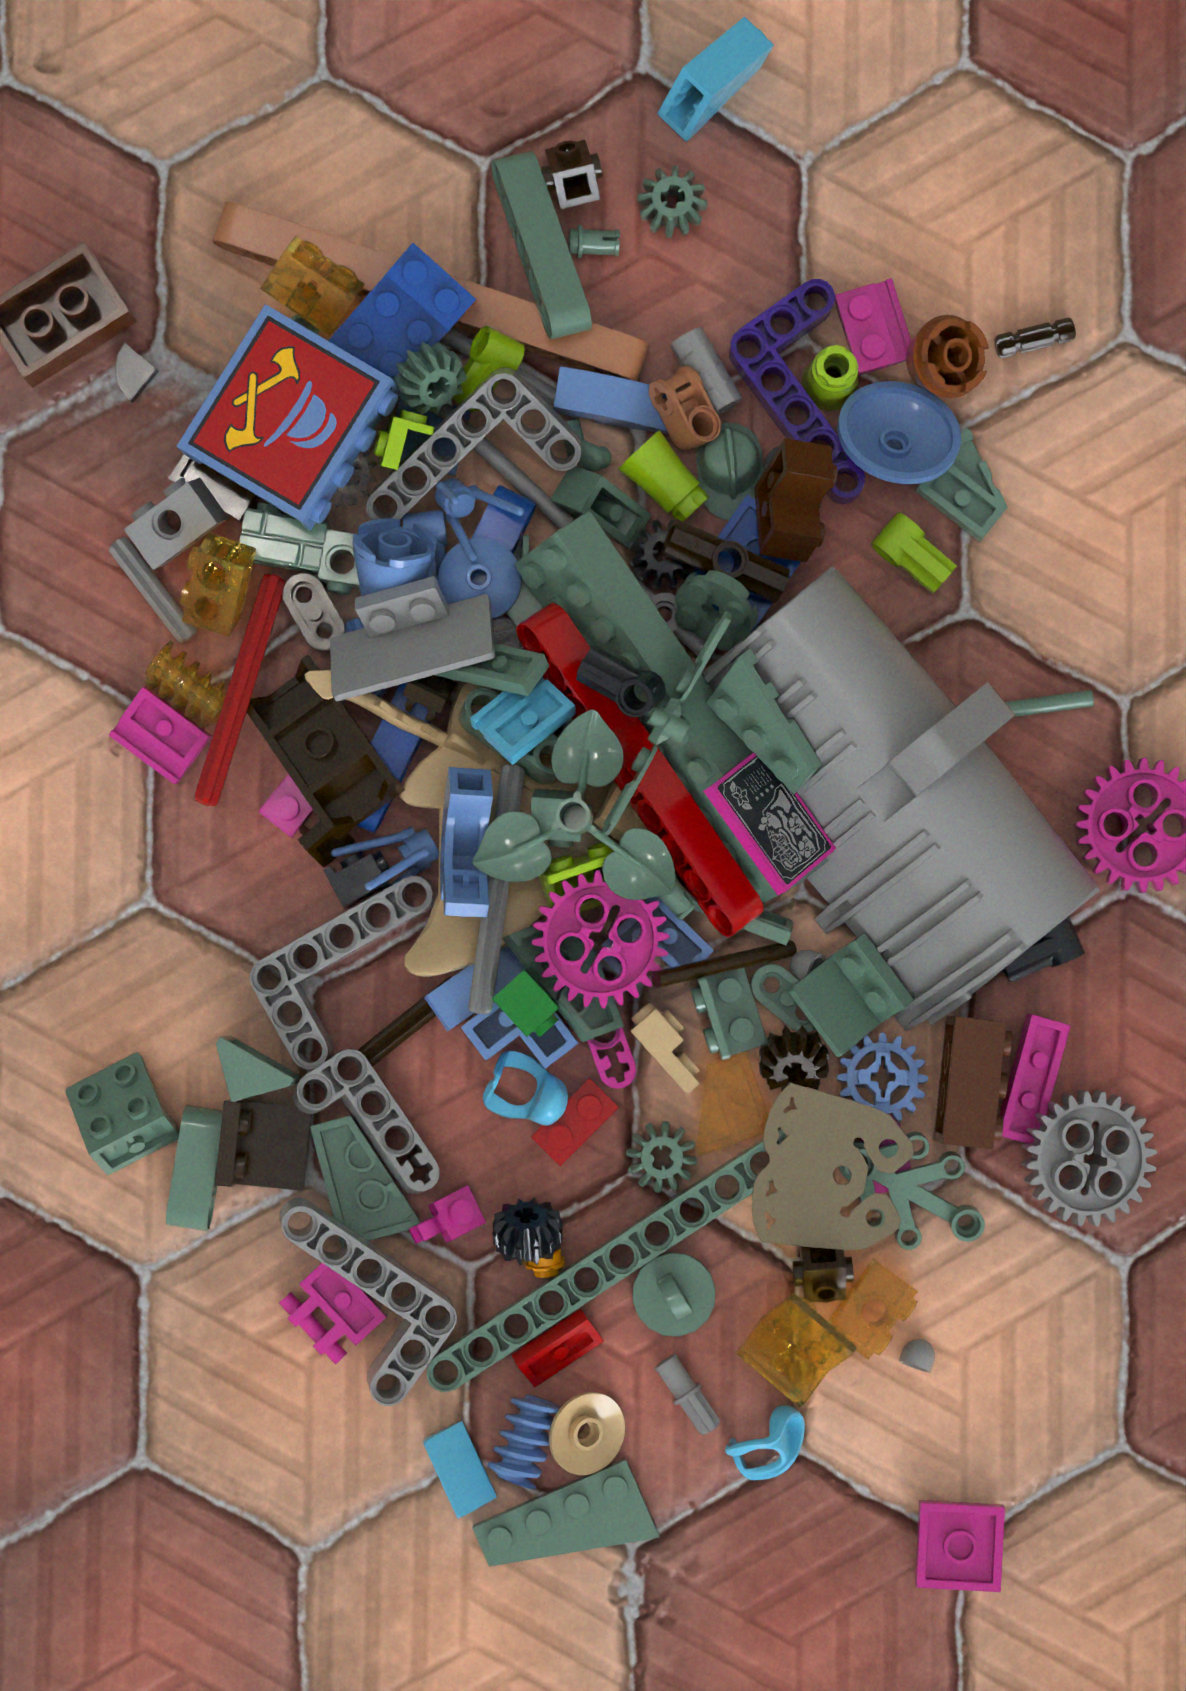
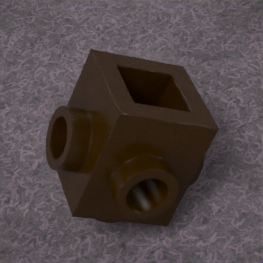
M585 140L577 142L564 141L553 148L545 149L548 165L541 167V171L548 191L554 190L560 209L600 200L596 179L603 178L601 164L597 153L590 155Z
M800 1246V1261H792L794 1286H802L804 1303H827L836 1300H846V1282H854L852 1257H845L844 1250Z

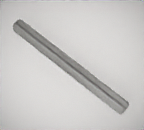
M506 764L502 767L495 819L504 813L520 810L525 774L524 767ZM487 875L489 909L487 918L481 917L468 1006L469 1011L477 1014H489L492 1011V998L495 992L510 883L509 881L499 880Z

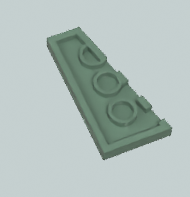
M626 1458L614 1462L596 1473L580 1477L478 1522L472 1527L489 1567L660 1538Z

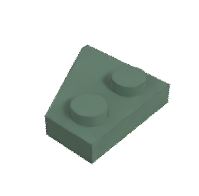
M965 427L961 433V445L953 465L941 476L921 483L915 492L977 541L981 542L1008 506L1000 490L992 482V474L986 461L982 462L972 441L974 437L971 431Z

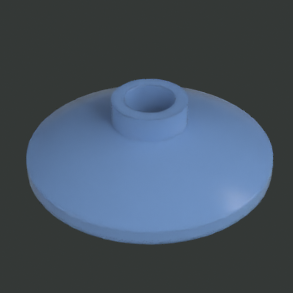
M471 538L469 541L477 558L475 561H470L461 544L458 543L445 555L438 572V584L447 603L451 604L487 594L491 601L492 619L503 615L513 606L521 589L522 579L521 574L514 565L517 563L515 556L506 546L495 540ZM477 570H482L487 574V580L482 585H475L471 581L472 574Z

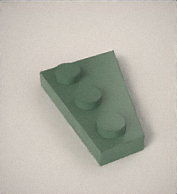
M749 649L739 656L706 704L774 773L777 779L783 782L795 794L808 782L822 763L796 721L785 718L774 700L779 696L778 692L771 682L764 684L753 666L758 660L752 650Z
M531 926L502 938L529 974L560 1007L558 1009L559 1013L582 1042L624 1026L613 996H608L606 1008H601L598 997L594 996L589 1006L584 1007L582 1001L583 994L578 993L572 1001H568L566 998L569 987L565 985L556 992L552 989L557 976L542 977L541 973L549 965L547 962L534 961V957L544 952L543 947L531 944V940L542 937L543 931ZM569 936L561 942L560 953L563 958L575 960L582 954L583 943L578 937ZM592 947L588 957L581 966L580 970L582 973H587L592 964L593 958L596 955L594 947ZM599 963L597 967L600 977L606 979Z
M351 1115L310 1126L335 1219L368 1241L407 1231L409 1228L421 1223ZM339 1236L341 1247L343 1248L345 1239Z

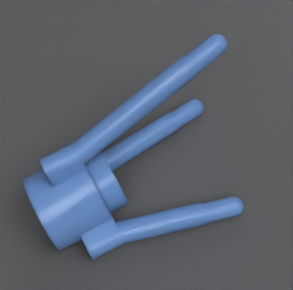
M449 478L436 484L435 500L446 512L445 520L452 526L470 561H475L477 556L459 520L461 517L468 516L473 511L475 500L479 499L518 516L524 514L523 508L484 492L476 485L467 487L459 479Z
M412 826L399 833L346 845L331 851L332 856L337 857L403 841L404 844L398 847L402 861L365 884L366 890H372L407 868L409 870L388 887L404 878L416 876L431 867V862L439 859V851L429 832L423 829L415 833Z

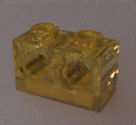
M212 533L207 535L200 546L194 545L187 563V569L192 570L191 581H186L180 596V604L185 605L182 622L230 637L242 616L257 548ZM214 563L220 564L225 570L218 568ZM207 598L212 599L216 604L209 602Z

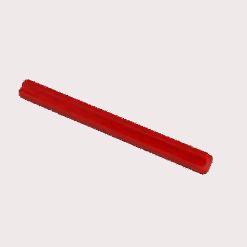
M265 574L262 577L197 784L194 799L205 806H216L219 803L283 597V588L286 581L275 574Z

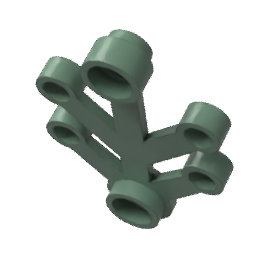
M913 1131L908 1133L906 1136L911 1142L916 1139L923 1141L922 1148L914 1152L912 1159L924 1158L930 1148L928 1140L920 1132ZM864 1141L853 1142V1145L866 1157V1163L869 1167L864 1193L859 1196L860 1201H864L875 1193L873 1180L888 1188L890 1199L901 1218L900 1226L895 1231V1238L901 1248L906 1250L915 1249L922 1240L921 1232L914 1224L908 1200L948 1221L953 1234L961 1241H974L982 1235L985 1222L978 1209L971 1205L957 1207L919 1186L920 1184L942 1178L953 1180L961 1177L965 1171V1163L958 1153L948 1151L943 1153L936 1162L888 1174L877 1170L863 1146ZM893 1143L879 1147V1151L885 1157H893L898 1151V1145ZM951 1159L958 1161V1167L954 1171H946L944 1169L947 1161ZM839 1166L842 1175L850 1181L851 1171L845 1166ZM872 1209L879 1211L880 1216L876 1221H867V1223L872 1227H879L884 1223L885 1215L879 1209ZM966 1214L972 1216V1221L969 1225H958V1220L961 1216ZM913 1230L915 1237L911 1241L901 1240L904 1231Z

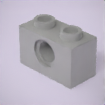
M184 478L177 480L163 491L167 497L156 506L150 501L131 514L135 521L124 530L152 570L168 564L229 519L201 478L186 482ZM170 510L176 512L181 519L179 531L174 530L168 524L167 515Z

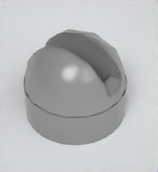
M801 950L795 953L790 961L792 975L800 981L825 961V956L813 950Z
M914 1339L904 1346L899 1362L930 1373L935 1361V1352L932 1345L926 1340Z

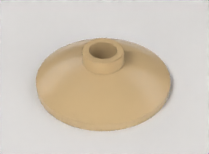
M585 1392L569 1399L555 1415L550 1428L549 1446L554 1460L564 1470L575 1475H590L605 1468L616 1457L624 1440L625 1420L623 1413L613 1399L602 1393ZM584 1424L583 1431L578 1434L580 1427Z

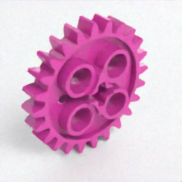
M1147 758L1139 759L1136 770H1134L1129 759L1122 761L1121 774L1113 766L1106 768L1109 780L1106 781L1100 776L1094 777L1092 780L1098 790H1084L1082 794L1090 803L1089 805L1076 806L1075 809L1081 814L1086 815L1085 820L1074 823L1075 828L1085 830V836L1075 841L1076 844H1088L1090 848L1082 856V859L1089 860L1095 858L1098 862L1094 866L1092 873L1097 874L1106 869L1108 874L1105 883L1108 885L1115 882L1118 877L1121 878L1122 891H1128L1132 883L1136 882L1138 893H1146L1149 881L1156 892L1162 891L1164 886L1163 878L1171 885L1179 884L1176 871L1186 875V779L1181 782L1177 780L1180 768L1176 766L1166 774L1164 773V761L1159 760L1152 769H1149ZM1138 785L1147 787L1152 794V801L1146 808L1140 807L1134 801L1133 792ZM1164 799H1168L1169 805L1147 824L1146 827L1150 833L1144 832L1136 835L1122 852H1116L1115 847L1138 827L1139 824L1135 818L1142 819L1149 816ZM1108 814H1114L1122 821V831L1117 837L1110 836L1104 830L1103 823ZM1167 815H1174L1181 823V831L1175 838L1168 836L1163 830V820ZM1139 843L1145 844L1151 850V861L1145 867L1138 865L1133 858V850Z
M599 870L594 871L593 880L589 883L583 874L577 875L578 886L574 888L567 881L563 880L561 883L565 894L560 897L550 891L548 895L554 903L552 908L546 906L538 907L540 912L546 916L545 922H533L532 924L536 929L543 931L542 937L531 940L532 945L543 947L544 952L534 957V961L547 962L549 965L541 973L542 977L547 978L556 975L557 979L552 989L556 992L565 985L569 987L566 998L568 1001H572L578 993L583 994L582 1001L584 1007L589 1006L593 996L598 997L601 1008H606L608 996H613L619 1005H623V992L625 991L638 998L639 993L636 984L641 982L651 987L653 984L646 974L649 970H662L654 962L655 956H668L667 951L658 947V941L668 939L669 934L657 931V926L663 924L667 919L665 916L653 917L651 913L660 903L657 900L645 903L643 900H629L618 896L610 890L606 882H603ZM594 898L602 905V915L595 922H585L579 913L580 905L583 901ZM614 905H618L620 910L606 933V937L611 940L608 947L601 945L593 958L588 972L582 973L580 970L581 966L594 946V941L589 938L592 931L599 933L607 920L611 908ZM626 918H634L640 925L639 936L631 942L622 941L617 934L619 923ZM569 936L578 937L583 943L582 954L575 960H567L560 953L561 942ZM606 956H614L620 962V972L613 979H604L598 973V964Z

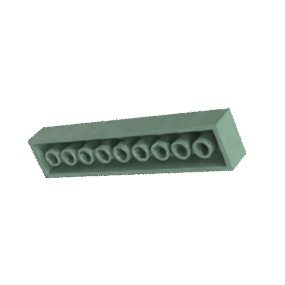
M590 511L556 531L514 564L521 574L523 581L530 587L541 605L545 607L549 603H555L561 606L590 648L597 646L640 671L650 670L657 673L665 683L666 689L664 699L657 705L659 708L664 710L670 698H680L681 694L676 692L675 688L686 669L694 671L696 665ZM700 674L685 701L681 702L682 715L680 717L691 723L686 735L680 744L668 738L657 746L752 884L762 903H765L778 895L703 792L753 751L706 704L713 690L702 674ZM635 685L634 692L637 698L647 702L648 698L645 690L641 686ZM654 708L645 715L638 717L649 734L654 726L648 724L647 721ZM827 857L823 861H821L817 866H815L810 872H808L803 878H801L797 883H795L791 888L799 885L802 881H804L807 877H809L812 873H814L817 869H819L822 865L829 861Z

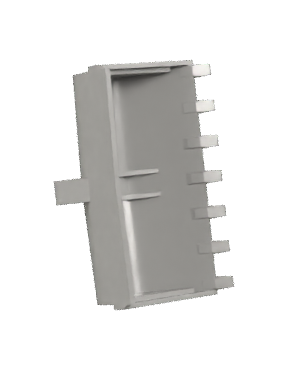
M833 566L752 631L744 641L736 644L705 671L703 669L701 674L714 692L739 656L751 649L758 660L753 666L764 684L771 682L779 696L774 700L785 718L796 721L822 763L808 782L797 791L799 797L836 847V850L827 856L829 861L807 877L829 904L814 920L826 934L845 922L856 937L863 933L867 935L914 999L911 1004L894 1016L905 1031L924 1022L926 1019L933 1025L967 1002L974 992L1100 891L1096 882L985 741L1014 717L1015 713L989 682L956 706Z

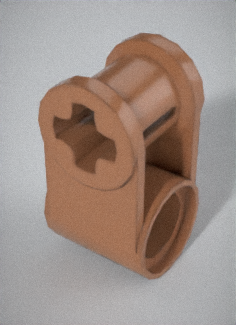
M685 365L678 368L674 376L666 380L657 379L649 385L648 391L651 403L658 411L671 441L677 448L685 451L692 450L718 437L721 431V421L696 370ZM692 422L696 426L697 433L693 429Z

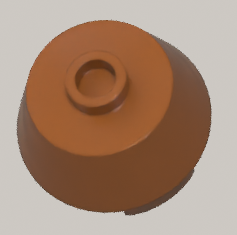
M954 315L937 316L929 320L910 342L906 353L907 369L911 378L920 387L943 398H958L969 393L984 379L987 370L983 371L985 364L984 350L989 349V345L985 335L975 323Z

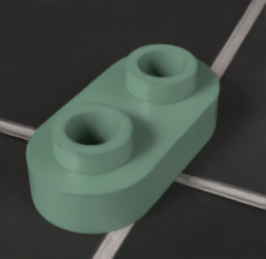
M768 964L757 969L751 979V991L754 997L792 1030L798 1031L803 1025L807 1033L814 1031L816 1028L808 1018L800 1020L795 1014L798 1004L790 995L789 989L799 980L780 965ZM768 977H775L779 982V988L774 993H768L764 989L763 984Z

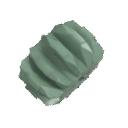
M675 165L672 166L671 176L666 177L665 172L658 168L655 170L657 182L652 179H644L642 186L646 192L638 194L637 203L646 206L640 211L641 220L654 218L650 224V231L653 233L657 232L663 225L666 226L665 236L667 238H672L674 227H678L680 233L686 236L689 234L688 222L693 225L701 224L702 217L697 211L707 209V200L700 198L705 192V186L702 183L691 185L695 176L692 171L687 172L683 178H680L679 167ZM669 195L678 196L676 208L674 209L667 208Z
M421 342L418 352L407 350L408 359L406 362L396 363L400 373L393 378L397 385L400 399L422 415L428 410L438 415L444 404L453 407L452 397L464 394L460 384L467 379L462 368L463 364L454 351L451 352L445 345L439 342L432 346Z
M668 1121L662 1122L661 1135H656L652 1123H648L645 1125L646 1131L650 1136L647 1141L638 1133H634L632 1139L643 1147L641 1150L627 1149V1156L641 1158V1161L631 1164L628 1170L630 1173H636L645 1169L646 1172L638 1181V1184L642 1187L653 1176L655 1177V1192H661L662 1179L668 1178L670 1188L673 1191L677 1190L678 1183L673 1175L678 1173L685 1180L691 1178V1174L681 1167L682 1163L689 1165L697 1164L696 1157L683 1155L682 1153L694 1148L695 1143L693 1140H687L679 1145L678 1141L683 1137L685 1129L682 1127L677 1128L673 1136L670 1137L668 1136L670 1129ZM662 1145H665L671 1149L669 1157L672 1162L667 1167L664 1166V1163H661V1168H658L652 1164L655 1158L651 1151L657 1146L662 1150Z

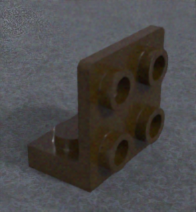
M231 1099L225 1100L223 1104L215 1185L233 1187L239 1184L299 1191L304 1189L312 1114L300 1111L295 1105L245 1100L231 1102Z

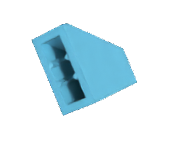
M743 17L681 69L657 115L687 142L761 68L774 44L766 38L760 29L756 28L746 17Z

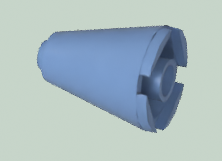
M394 518L375 519L362 523L358 527V534L354 533L352 541L361 596L427 578L436 554L437 540L433 533L416 523L413 524V529L401 527V519Z

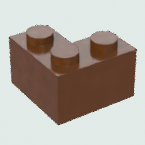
M784 438L754 487L760 555L807 562L815 548L822 545L825 536V525L820 522L819 509L828 489H833L838 474L837 466L833 464L831 446Z

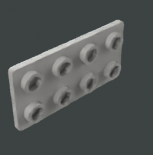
M435 576L356 597L355 610L364 628L336 635L330 639L332 696L335 701H341L493 659L495 657L489 596L484 594L448 604Z

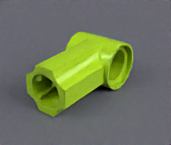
M488 325L482 327L472 341L469 352L470 358L463 368L467 377L460 384L464 394L454 395L452 399L460 404L498 368L507 367L516 371L524 356V345ZM501 379L493 384V391L495 390ZM476 408L468 409V410L471 411V412H474V411L480 412V411H481V410L476 409Z
M900 512L893 516L870 543L872 548L883 559L895 567L900 566L932 594L957 567L956 564L925 539V533L915 522Z

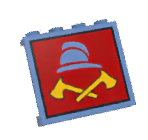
M265 304L176 447L188 458L198 464L202 462L299 520L305 528L311 531L315 523L320 524L327 517L332 506L330 499L337 488H343L350 480L354 471L352 464L360 451L366 452L373 443L376 436V430L374 429L381 417H387L394 409L398 401V395L396 394L398 392L397 385L389 376Z

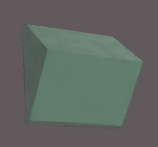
M231 1035L219 1037L216 1043L231 1102L295 1085L302 1077Z

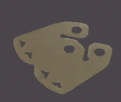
M791 1083L776 1098L770 1109L764 1129L763 1143L770 1162L756 1177L752 1195V1216L758 1237L762 1242L838 1250H861L893 1234L899 1228L901 1218L893 1202L885 1194L873 1193L851 1210V1214L848 1217H844L840 1213L842 1207H847L864 1193L869 1168L859 1149L853 1145V1141L855 1138H862L864 1140L863 1146L877 1170L890 1174L896 1172L913 1157L914 1147L911 1140L889 1114L879 1109ZM791 1097H794L797 1109L785 1113L784 1109L790 1105ZM781 1127L788 1137L778 1145L777 1140L780 1137L778 1128ZM892 1139L897 1143L898 1151L893 1157H885L880 1153L879 1146L883 1140ZM845 1166L851 1171V1179L847 1184L840 1185L834 1181L833 1171L837 1167ZM773 1180L778 1192L772 1193L767 1197L766 1193L770 1190L769 1182ZM872 1209H879L885 1215V1221L879 1227H872L867 1223L866 1215ZM765 1212H768L772 1218L776 1219L770 1229H767L768 1220L765 1217Z

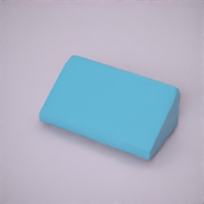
M462 1420L424 1438L423 1444L458 1519L497 1498Z

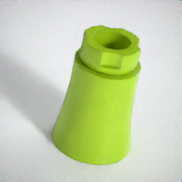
M834 345L821 350L803 371L802 387L819 409L827 411L841 409L848 397L858 390V363L855 356L844 346ZM835 369L839 372L840 377H831L826 371Z
M661 430L657 431L618 468L620 472L634 481L652 497L667 514L671 511L673 517L681 521H685L709 498V495L698 486L700 484L698 479L687 469L673 451Z

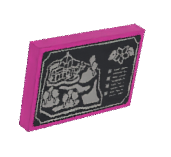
M754 752L750 753L703 791L777 895L790 889L836 850L834 844L797 792L793 794L783 782L777 779L774 773Z

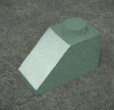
M578 466L567 470L550 499L575 519L590 511L607 537L627 549H630L632 542L637 541L639 537L638 530L645 527L652 515L603 476Z

